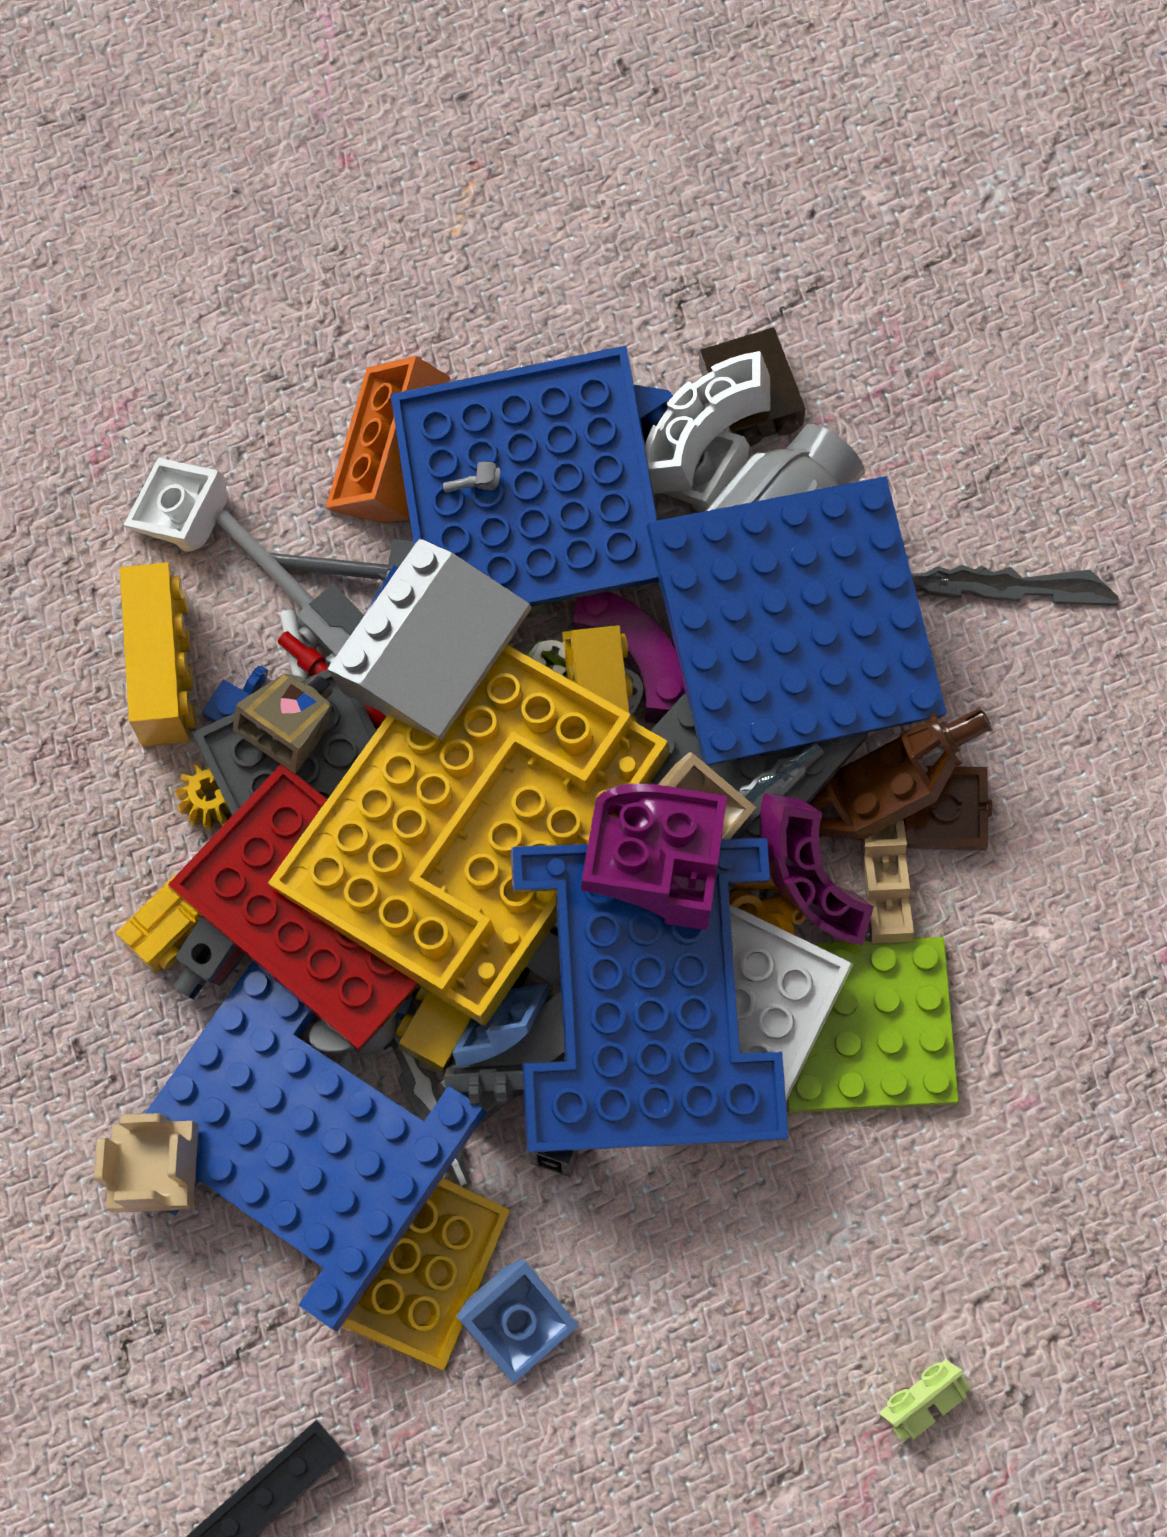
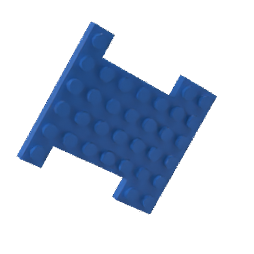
M767 838L721 840L707 930L665 924V918L635 904L597 893L581 891L588 844L512 847L510 851L513 892L556 891L565 1062L524 1063L522 1065L527 1153L788 1139L782 1052L740 1053L728 884L767 883L770 881Z
M252 961L145 1114L159 1113L171 1121H194L199 1125L195 1187L199 1181L203 1182L323 1267V1270L303 1297L299 1306L338 1332L487 1111L478 1104L470 1105L467 1097L448 1086L425 1121H422L299 1039L315 1017V1014ZM179 1210L166 1211L176 1216Z

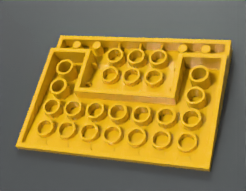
M506 645L442 741L387 715L269 880L268 885L485 1027L557 921L556 891L513 892L511 848L588 844L596 798L604 791L619 785L632 783L650 784L670 755L668 741L632 721L630 713L513 647ZM617 814L610 815L613 818H619Z

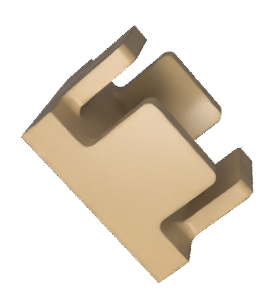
M159 1113L120 1115V1124L112 1125L111 1140L108 1138H98L96 1144L94 1180L107 1188L106 1209L112 1213L193 1209L199 1125L194 1121H171Z

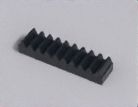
M316 1419L186 1537L258 1536L266 1526L273 1523L294 1501L302 1497L306 1490L313 1487L334 1465L343 1460L346 1453Z

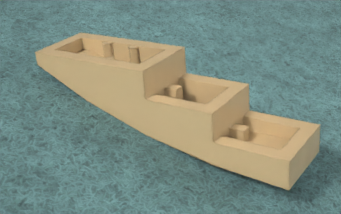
M903 819L861 840L866 901L874 906L869 922L871 944L913 942L914 928L909 899L910 881L906 859L907 842Z

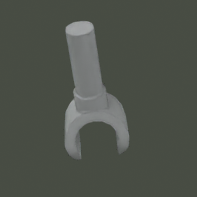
M479 462L477 464L476 476H468L467 478L443 483V489L445 493L469 487L490 491L495 490L499 484L501 469L496 468V464L493 462Z

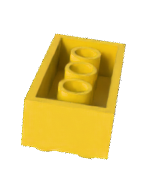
M169 562L119 567L129 723L142 747L191 742L190 728H196V712L194 704H190L187 691L194 689L192 667L187 665L185 653L191 651L190 632L188 627L185 628L183 614L189 613L187 592L182 590L180 575L174 576Z

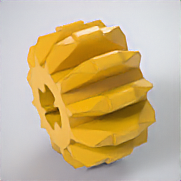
M194 763L195 775L191 776L182 773L180 777L185 786L175 790L176 797L183 800L177 807L181 814H189L188 821L192 826L199 824L203 820L204 828L211 831L214 826V820H219L221 826H223L228 821L226 815L232 814L209 767H207V770H203L199 763ZM213 789L216 798L208 801L205 793Z

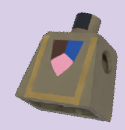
M282 674L236 705L233 731L295 774L328 728L332 706L326 699L332 695V687L321 676L313 677L305 685L290 674Z

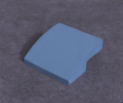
M548 983L510 989L485 1027L471 1018L452 1052L457 1067L471 1065L497 1056L521 1041L529 1033L550 992Z

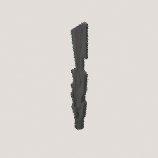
M960 565L951 570L937 566L925 573H911L915 589H920L932 595L961 598L962 594H971L984 599L1018 602L1024 595L1053 596L1052 603L1116 605L1119 602V597L1091 570L1022 578L1012 567L992 572L982 565L977 569Z

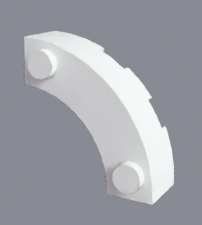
M760 351L736 356L712 366V372L693 384L688 381L666 403L668 409L659 420L657 426H652L645 444L653 494L692 489L696 466L711 441L738 420L759 412L770 411V375Z

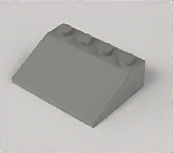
M419 538L327 670L343 694L442 741L532 607L528 602L452 552Z

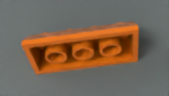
M418 356L367 367L326 503V509L384 524L410 519L390 394L450 382L451 377Z

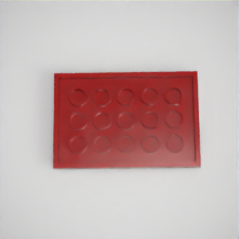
M280 764L171 880L168 887L332 1030L360 1052L420 984L268 885L269 880L327 801L326 798L296 773H292Z

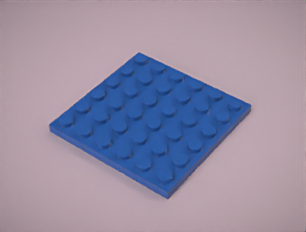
M627 346L390 394L414 545L420 538L452 552L528 602L531 607L659 582L646 528L649 522L658 521ZM479 462H493L496 464V468L501 469L499 484L495 490L490 491L469 487L445 493L443 489V483L467 478L468 476H476L477 464Z
M887 476L683 515L647 524L649 541L702 760L707 766L808 746L814 742L822 743L931 720L930 715L934 712H937L940 717L947 714Z

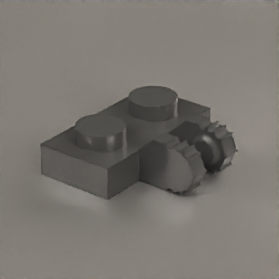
M523 1064L446 1068L445 1090L448 1086L452 1087L467 1097L470 1105L480 1104L482 1091H494L497 1103H507V1097L524 1094Z

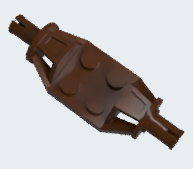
M979 706L976 710L949 724L947 721H943L937 712H934L930 715V722L904 731L895 740L841 767L809 803V805L817 810L833 804L841 816L821 819L819 838L828 836L864 840L935 803L955 766L963 764L960 746L993 730L983 708ZM942 744L945 749L944 753L928 771L922 756Z

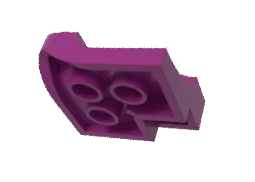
M645 783L623 784L604 791L596 798L581 891L597 893L635 904L665 918V924L707 930L727 796ZM617 814L619 818H613L610 815Z

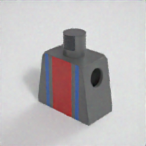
M201 917L176 955V959L187 967L173 986L194 1000L207 981L221 986L245 954ZM211 951V958L206 963L207 954Z

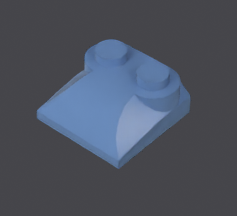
M523 1259L502 1268L466 1300L456 1316L513 1384L579 1326Z

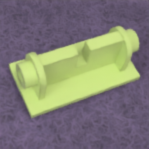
M945 1360L942 1363H936L928 1367L922 1373L921 1380L908 1390L904 1389L895 1393L888 1400L887 1406L879 1414L894 1426L892 1430L902 1442L908 1438L913 1441L936 1422L928 1410L930 1406L934 1405L938 1412L944 1416L967 1398L966 1392L971 1387L962 1376L964 1372L948 1360Z

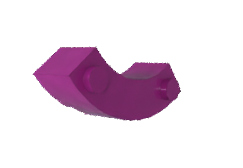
M604 592L576 598L573 630L620 625V633L625 634L628 643V655L623 660L640 677L643 684L645 723L657 724L686 693L677 653L671 641L661 627L647 613L621 596L611 592Z
M764 793L760 811V838H767L769 872L774 884L782 896L794 908L821 929L836 938L863 946L874 906L854 891L838 887L825 873L821 865L823 860L819 846V828L822 813L802 799Z

